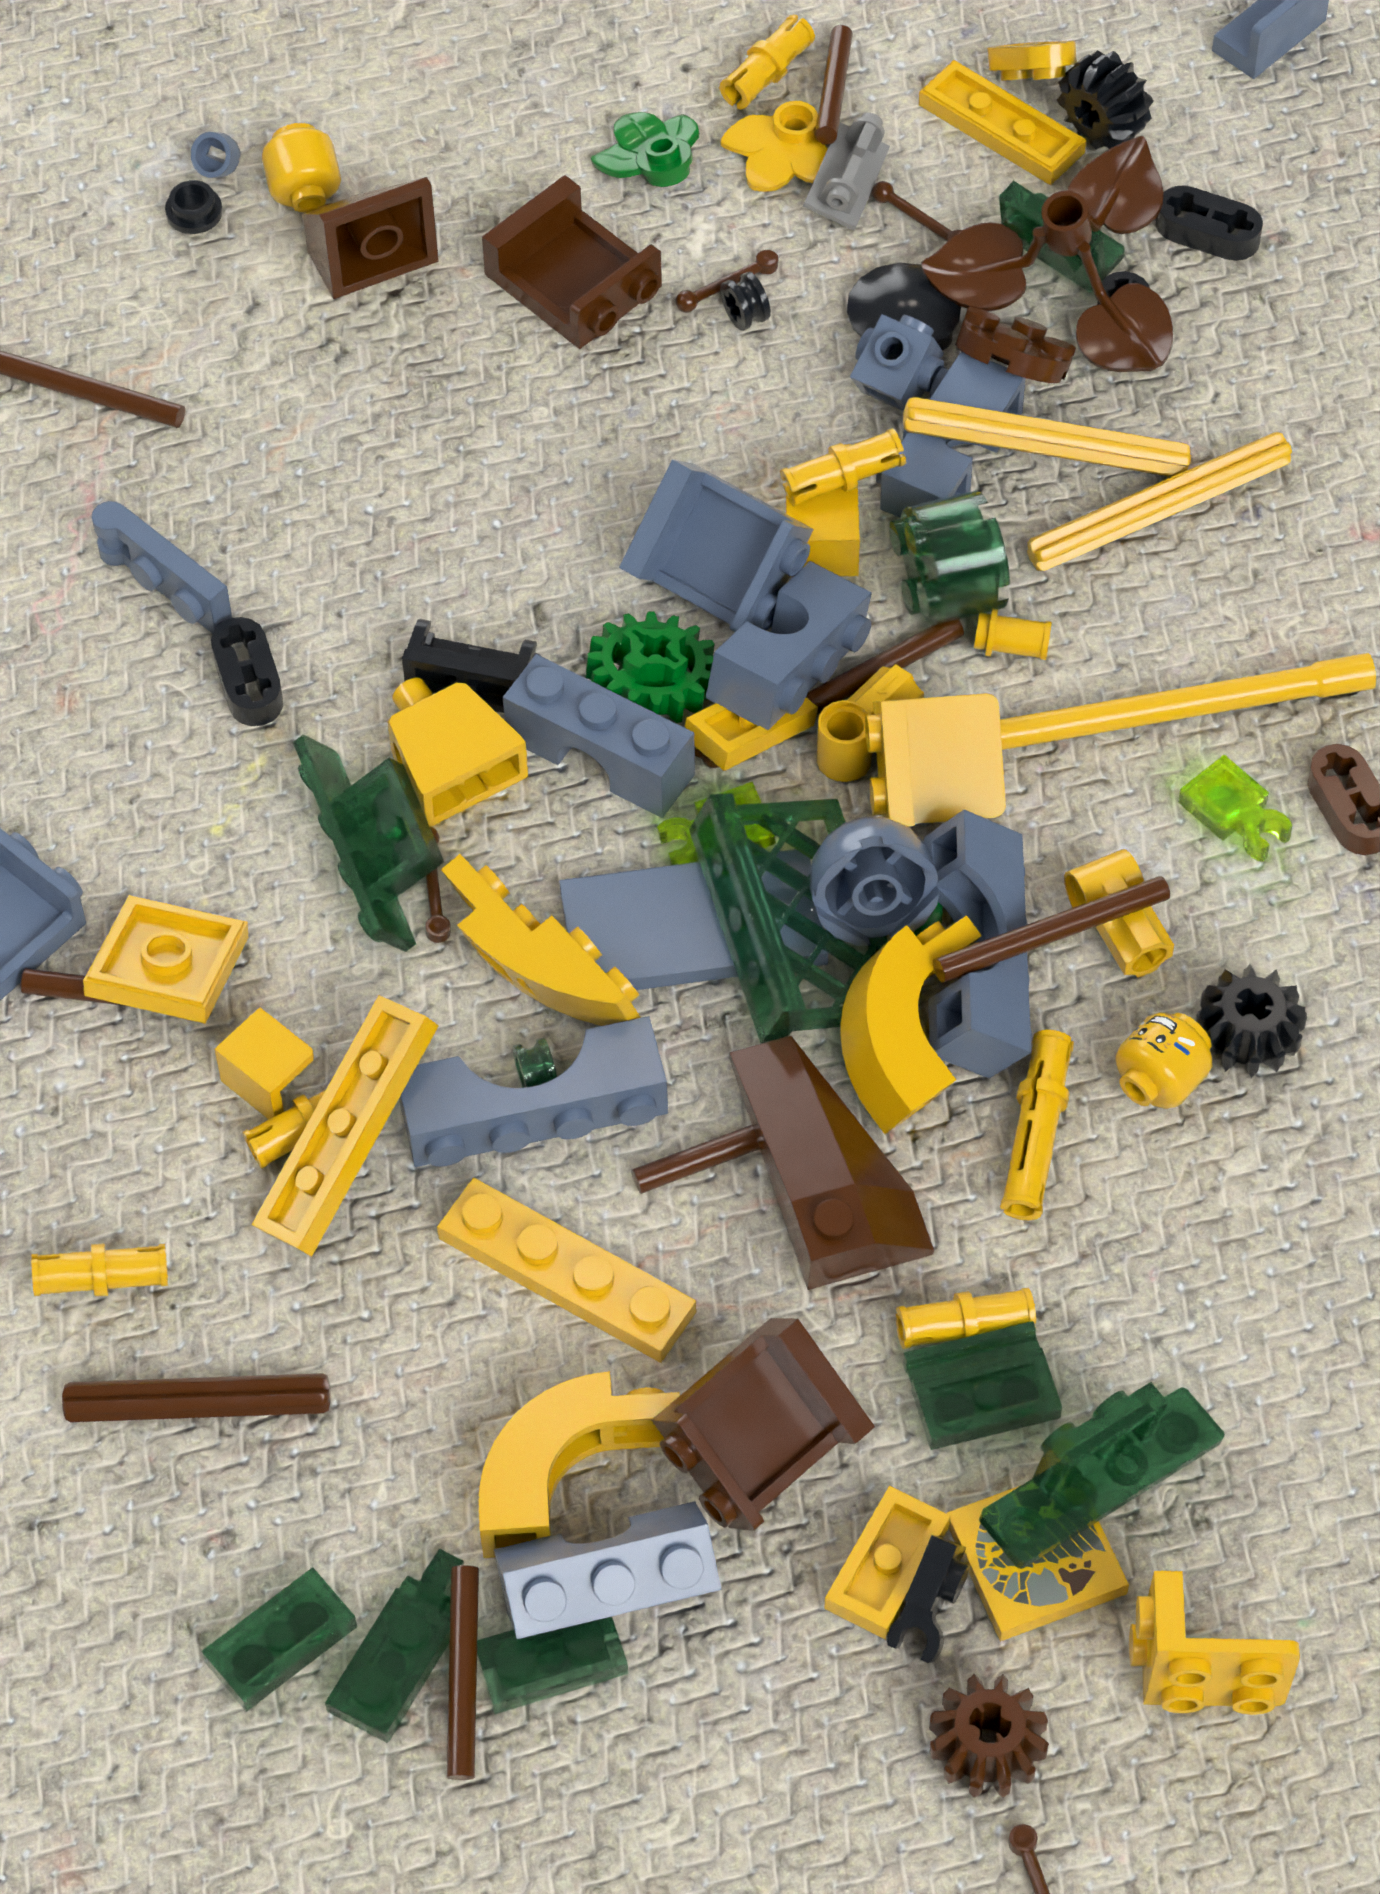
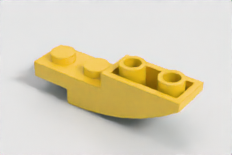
M461 854L457 855L441 869L461 899L473 911L457 926L477 954L500 976L520 991L549 1008L575 1019L599 1026L641 1018L631 1003L640 996L639 993L615 966L607 973L600 968L595 961L602 956L601 952L578 926L568 933L552 915L540 924L522 903L512 910L503 900L510 892L487 865L476 871Z

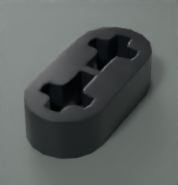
M1174 186L1163 192V205L1156 217V226L1158 232L1164 238L1177 244L1234 261L1245 260L1253 256L1259 249L1263 220L1255 208L1190 186ZM1181 211L1187 212L1183 218L1177 217ZM1235 228L1241 229L1237 235L1231 234Z
M236 617L221 622L213 631L211 646L215 666L229 710L234 719L244 725L253 727L268 724L280 715L283 708V695L280 678L265 632L260 624L249 618ZM243 642L248 650L249 659L239 662L232 645ZM255 681L263 699L251 701L246 691V683Z

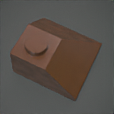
M427 177L354 195L303 213L308 254L333 299L439 262L432 186Z

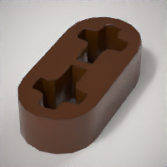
M1342 744L1324 746L1315 753L1311 761L1307 783L1310 794L1337 840L1345 849L1360 855H1371L1380 852L1379 782L1364 757L1354 748ZM1333 769L1338 776L1348 774L1346 790L1336 775L1326 777L1327 770ZM1356 809L1366 823L1377 822L1374 830H1369L1364 823L1354 825Z

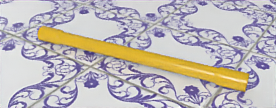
M1363 653L1317 661L1306 667L1000 719L1002 750L1312 696L1324 698L1370 690L1376 686L1375 666L1371 655Z

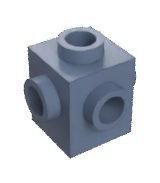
M881 314L875 328H868L858 343L855 358L858 361L850 378L862 393L904 412L909 398H921L925 391L930 392L936 375L944 367V360L941 359L944 352L932 337L934 330L930 326L907 315H903L900 322Z

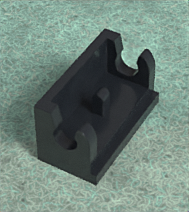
M418 619L408 647L404 650L402 656L404 681L411 678H421L433 694L455 683H465L495 712L504 713L503 696L533 657L538 654L535 653L537 642L525 639L519 654L435 638V633L429 632L431 621Z

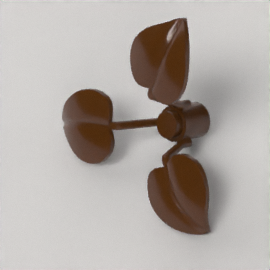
M1144 136L1130 139L1105 151L1076 174L1068 187V191H1059L1048 197L1041 211L1043 227H1036L1033 230L1034 239L1025 255H1023L1022 240L1016 232L1002 224L988 222L963 229L949 239L936 253L921 262L923 273L928 281L951 302L967 309L968 307H974L985 311H995L1010 306L1023 296L1026 290V279L1022 268L1033 265L1043 244L1047 243L1048 247L1056 254L1065 257L1080 256L1094 295L1100 303L1085 310L1076 326V341L1079 350L1090 363L1101 369L1114 372L1153 371L1164 365L1173 346L1172 320L1162 298L1149 287L1139 283L1126 284L1109 298L1104 290L1089 245L1092 231H1099L1103 225L1113 233L1129 234L1148 226L1160 213L1164 198L1162 180L1153 162Z

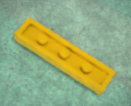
M378 995L251 1225L312 1257L439 1025L425 1015Z
M474 1177L437 1226L438 1238L660 1363L665 1359L697 1312L695 1299Z

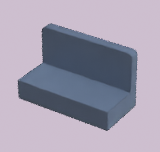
M1257 0L1214 35L1212 51L1252 79H1255L1326 21L1329 0Z

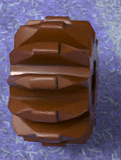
M973 1674L967 1679V1695L949 1687L943 1693L942 1705L945 1710L934 1711L931 1714L929 1730L937 1737L930 1742L929 1752L933 1760L948 1761L944 1767V1778L948 1784L968 1776L970 1778L969 1793L975 1798L983 1791L984 1782H993L995 1791L1004 1798L1010 1794L1011 1777L1029 1785L1035 1778L1036 1768L1033 1761L1046 1759L1049 1743L1040 1735L1047 1730L1048 1719L1045 1712L1029 1711L1033 1703V1694L1029 1688L1010 1696L1007 1694L1008 1679L1004 1674L997 1677L994 1681V1689H984L982 1681ZM982 1729H991L998 1732L995 1737V1743H986L979 1740L982 1737Z

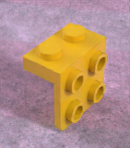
M983 693L873 702L874 715L865 716L868 753L877 752L878 777L870 778L869 783L873 816L881 815V817L910 827L920 823L946 822L962 810H967L983 818H996L1004 813L1006 798L999 702L994 695Z
M1154 1571L1148 1596H1137L1136 1624L1130 1625L1129 1632L1130 1665L1142 1666L1144 1705H1162L1164 1710L1172 1713H1192L1201 1710L1204 1706H1232L1234 1711L1248 1715L1270 1712L1275 1706H1281L1286 1703L1300 1660L1299 1643L1293 1640L1186 1638L1183 1571Z

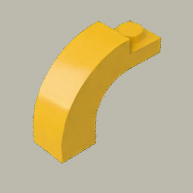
M967 915L947 929L937 921L917 936L906 925L862 966L846 994L840 1026L841 1047L846 1070L860 1101L884 1134H887L928 1105L956 1081V1078L934 1051L923 1032L919 1019L918 1001L924 981L935 975L933 959L970 946L982 936Z
M610 1371L592 1373L564 1381L543 1391L527 1402L512 1416L496 1437L482 1470L479 1486V1531L483 1558H495L494 1549L551 1536L550 1506L554 1491L561 1478L579 1461L593 1454L609 1450L660 1447V1441L664 1437L651 1420L680 1396V1392L665 1393L657 1388L645 1387L634 1389L626 1395L612 1396Z

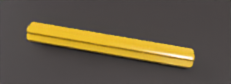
M911 397L908 399L903 412V427L910 433L1173 477L1187 471L1191 460L1190 446L1182 442L931 399Z
M1271 433L1030 538L1027 542L1029 560L1033 563L1036 570L1046 571L1288 465L1291 461L1292 453L1290 443L1286 441L1282 433Z

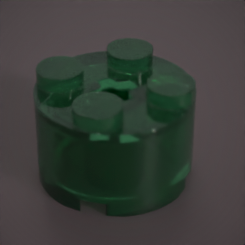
M975 490L905 507L900 519L889 522V535L892 547L897 556L903 555L908 579L902 580L901 583L906 609L910 615L922 613L930 625L935 626L979 615V613L992 612V609L1000 610L1007 606L1009 598L998 597L999 588L1010 585L1006 549L996 517L984 520L978 505L986 504L988 501L980 491Z

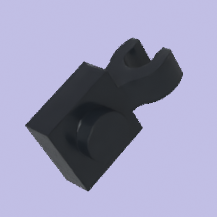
M931 1535L906 1595L905 1601L907 1603L904 1610L889 1629L887 1636L888 1646L895 1649L900 1648L905 1633L909 1629L917 1627L927 1637V1645L922 1653L921 1660L926 1663H932L938 1658L943 1648L944 1637L936 1621V1613L940 1612L944 1600L954 1604L962 1591L970 1569V1565L961 1562L966 1550L965 1546L942 1536Z

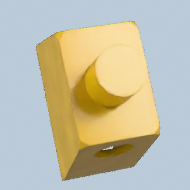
M411 678L400 684L394 691L392 700L400 711L392 715L387 721L391 751L424 826H434L528 777L526 742L517 731L467 684L455 683L433 694L423 679Z

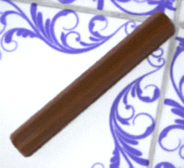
M324 1373L69 1382L64 1385L62 1393V1410L65 1419L69 1422L321 1414L329 1411L331 1403L330 1381L328 1375Z

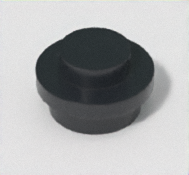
M198 180L184 181L176 185L170 192L165 204L168 223L175 230L185 234H199L212 229L220 221L223 212L221 199L208 184Z

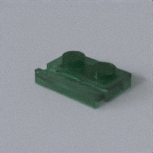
M1033 1321L904 1352L903 1366L905 1373H908L912 1386L911 1391L930 1450L1061 1418L1062 1404L1043 1348L1039 1346Z

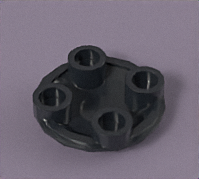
M898 262L877 267L859 278L849 292L847 315L853 330L861 337L868 328H875L881 314L900 322L903 315L913 317L934 330L932 337L943 351L952 343L953 331L960 322L961 306L951 302L932 286L924 275L921 264Z

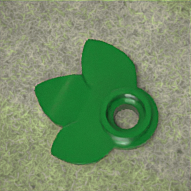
M647 112L625 114L614 123V136L617 143L593 155L591 162L596 169L612 177L627 178L642 174L653 186L668 187L676 185L686 179L690 173V165L693 161L691 147L699 139L700 134L698 124L694 119L684 114L672 117L664 123L654 114Z

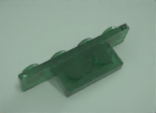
M303 734L293 742L301 762L298 766V771L305 785L313 792L321 811L318 814L319 824L325 834L333 841L341 860L337 865L338 871L344 882L354 892L360 907L358 912L359 923L366 934L375 942H384L407 952L416 945V941L398 896L443 864L444 859L405 766L389 757L351 785L339 754L328 746Z
M1152 1382L1129 1396L1123 1390L1118 1391L1104 1400L1096 1408L1092 1418L1080 1426L1076 1427L1073 1422H1068L1053 1431L1041 1445V1450L1044 1454L1032 1479L985 1507L979 1516V1522L1017 1568H1025L1219 1446L1225 1436L1224 1431L1189 1390L1184 1387L1178 1388L1165 1397Z

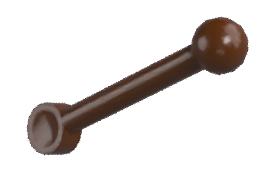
M879 181L872 189L873 198L877 202L890 203L946 241L962 231L958 229L951 231L895 194L893 186L889 182Z
M762 250L757 254L755 262L694 292L690 290L681 291L675 299L677 308L684 313L692 312L696 309L698 302L720 292V286L723 282L732 280L738 283L740 275L745 272H752L754 275L759 272L762 274L776 272L779 261L778 255L771 250Z
M424 826L416 832L415 841L423 851L430 918L426 922V936L434 943H441L449 938L451 924L443 916L435 854V847L439 843L440 836L432 826Z
M1017 1825L1010 1831L1009 1848L1014 1854L1022 1856L1035 1894H1050L1035 1854L1038 1840L1037 1833L1029 1825Z

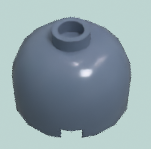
M861 817L843 823L827 835L812 859L810 892L820 923L835 938L854 945H871L869 938H880L889 934L890 938H892L906 925L914 932L926 923L938 903V875L929 849L910 827L885 817Z

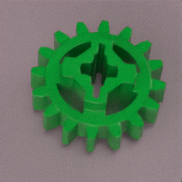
M648 611L645 621L637 622L629 613L624 614L621 628L606 622L603 624L602 636H592L590 651L587 653L585 678L658 715L668 714L674 722L679 723L682 722L685 708L690 712L697 713L703 709L704 700H708L706 699L715 643L713 640L699 641L700 627L697 625L688 627L685 630L679 628V616L673 615L666 623L658 622L654 611ZM614 663H616L617 665H619L618 670H617V668L615 667Z

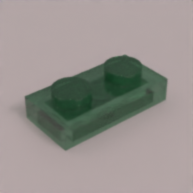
M312 1567L201 1652L204 1662L247 1712L356 1629V1617Z
M612 1616L520 1639L516 1638L514 1630L480 1639L477 1644V1660L494 1714L628 1674V1663Z

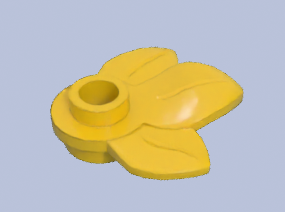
M803 101L783 103L775 110L772 116L748 115L732 125L724 133L720 141L721 147L748 157L746 162L747 184L752 190L762 192L776 191L787 185L794 176L805 182L813 183L828 149L825 144L819 143L815 138L818 117L816 109Z

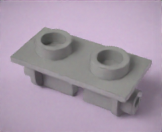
M864 113L853 121L851 127L841 122L839 123L837 139L834 143L829 144L803 207L849 229L855 230L890 148L889 145L881 142L885 131L882 126V119L878 115Z

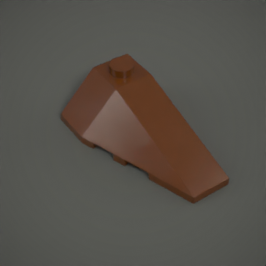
M792 1036L729 1052V1059L755 1131L757 1142L807 1290L934 1254V1248L914 1191Z

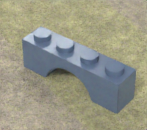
M962 810L924 837V843L930 851L938 875V902L946 909L955 923L966 915L982 935L975 943L1027 925L1023 834L967 810ZM1027 952L970 972L928 999L929 1043L941 1060L991 1078L1031 1053L1030 978Z
M650 1016L586 1029L582 1048L572 1065L555 1079L541 1085L527 1088H508L492 1084L477 1076L459 1056L418 1064L399 1098L414 1167L429 1164L439 1167L449 1166L458 1163L467 1156L491 1151L499 1153L515 1152L533 1142L557 1137L561 1139H577L587 1135L594 1129L618 1124L638 1126L653 1120L656 1116L668 1114L667 1080Z

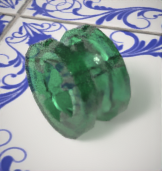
M544 1037L536 1039L535 1046L529 1049L524 1048L521 1044L513 1045L514 1062L522 1088L541 1085L557 1077L552 1054Z

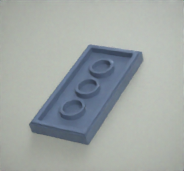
M808 848L559 880L566 931L570 933L578 926L601 952L602 956L595 961L600 968L607 973L615 966L636 990L828 965V949L824 928L820 923L810 892L811 861Z

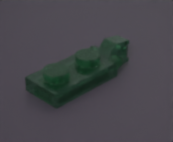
M439 1549L423 1572L420 1581L408 1575L401 1583L400 1588L396 1587L327 1698L325 1706L328 1713L386 1743L391 1740L449 1644L451 1567L463 1565V1560Z

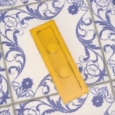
M955 60L919 91V106L1050 186L1085 154V138Z

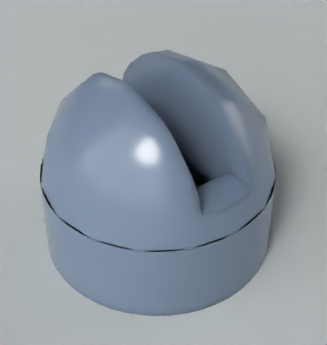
M205 132L196 138L191 148V161L195 170L208 178H222L233 173L241 157L238 143L229 135L221 132ZM213 146L226 153L225 160L208 154L210 147Z

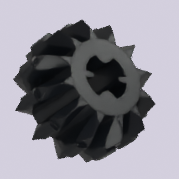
M1097 50L1091 55H1085L1072 68L1066 71L1065 76L1058 82L1062 93L1057 98V102L1067 112L1064 121L1072 123L1077 129L1078 135L1088 137L1091 146L1096 150L1103 146L1111 149L1135 138L1152 119L1149 107L1154 100L1151 95L1144 91L1143 86L1147 80L1138 78L1134 73L1133 62L1123 64L1115 51L1105 55Z
M1251 963L1244 969L1242 978L1225 969L1218 978L1217 986L1207 985L1206 989L1202 992L1200 1000L1201 1009L1197 1012L1196 1022L1202 1026L1211 1040V1055L1223 1054L1221 1064L1225 1072L1236 1063L1245 1064L1251 1078L1258 1072L1260 1063L1277 1072L1284 1064L1285 1055L1295 1056V1053L1299 1051L1303 1038L1301 1031L1305 1029L1307 1013L1305 1012V1007L1298 1005L1300 995L1297 991V985L1279 987L1280 977L1277 969L1266 978L1257 977Z

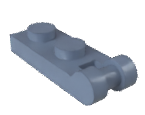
M107 501L96 506L91 517L94 531L98 536L97 544L100 558L103 562L113 566L125 564L142 587L148 591L158 590L171 601L174 609L185 621L190 624L198 622L212 634L221 622L232 618L228 589L225 584L124 505L114 501Z

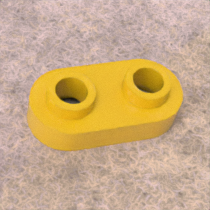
M1075 40L1027 42L987 48L989 70H1000L1001 81L1033 78V80L1060 78L1065 76L1066 66L1074 65L1077 62Z

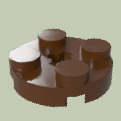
M968 307L955 344L965 354L987 365L990 358H993L1008 365L1006 370L1008 373L1035 381L1054 384L1060 383L1061 379L1065 380L1076 351V347L1070 343L1053 337H1045L1048 329L1042 324L1029 319L1015 317L1011 326L1000 323L998 316L974 307Z

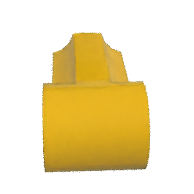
M896 664L890 668L882 666L848 700L832 702L824 707L818 719L817 765L826 777L835 781L849 782L858 780L867 773L871 767L873 753H868L865 716L874 715L873 702L924 698V692L917 686L912 674Z
M1121 849L1066 871L1064 874V885L1072 908L1144 882L1136 860L1126 849ZM1151 906L1096 926L1124 976L1136 975L1139 978L1152 973L1165 960L1173 956L1174 943Z

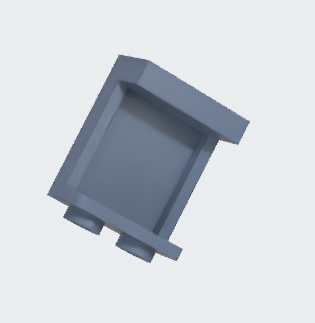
M672 459L619 568L638 579L654 581L730 624V630L734 632L746 621L766 631L772 627L779 590L788 582L790 576H795L802 569L809 556L810 545L807 542L814 529L696 464Z
M1 828L0 1001L21 983L25 968L36 969L86 924L80 899L83 891L75 878L61 867H56L54 870L39 859L36 850L27 839L17 832L8 835Z

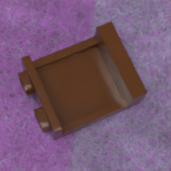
M566 175L562 176L482 236L485 275L578 349L584 347L595 337L607 334L621 317L638 304H645L650 301L659 288L662 287L661 251L650 244L637 253L582 210L581 187Z
M770 1318L651 1420L664 1437L660 1441V1447L667 1459L681 1472H689L703 1491L699 1496V1501L707 1514L724 1528L728 1526L729 1528L755 1531L764 1523V1519L759 1512L838 1443L856 1444L875 1428L798 1318Z

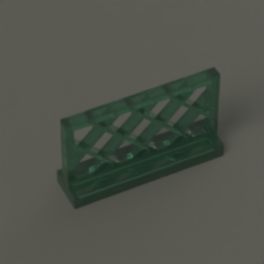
M733 793L711 794L689 828L761 1044L788 1037L792 1031L840 1027L843 1006L840 1005L841 1003L844 1005L846 994L853 979L862 966L888 942L886 936L869 938L871 945H868V949L863 955L842 940L835 938L828 930L823 929L794 910L803 896L813 901L810 892V874L808 877L776 856L784 844L787 843L808 858L813 859L821 845L797 830L796 826L800 821L824 820L827 832L830 834L840 825L846 823L838 799L736 805ZM758 824L778 837L779 840L771 852L747 837L744 825ZM766 871L798 891L789 906L765 890L762 877ZM784 925H787L816 944L808 959H805L784 945L780 933ZM822 949L854 969L846 984H843L813 964ZM803 978L833 997L835 1001L832 1006L806 1009L799 989V984Z

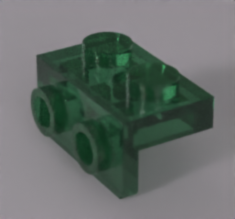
M1013 180L999 195L1001 224L1016 232L1022 240L1023 249L1028 251L1034 239L1033 230L1036 227H1043L1041 211L1048 197L1042 193L1034 194ZM1099 230L1097 232L1092 231L1089 245L1092 258L1102 281L1125 257V248L1122 244ZM1047 243L1043 244L1037 256L1039 260L1091 293L1093 291L1079 255L1065 257L1053 252Z

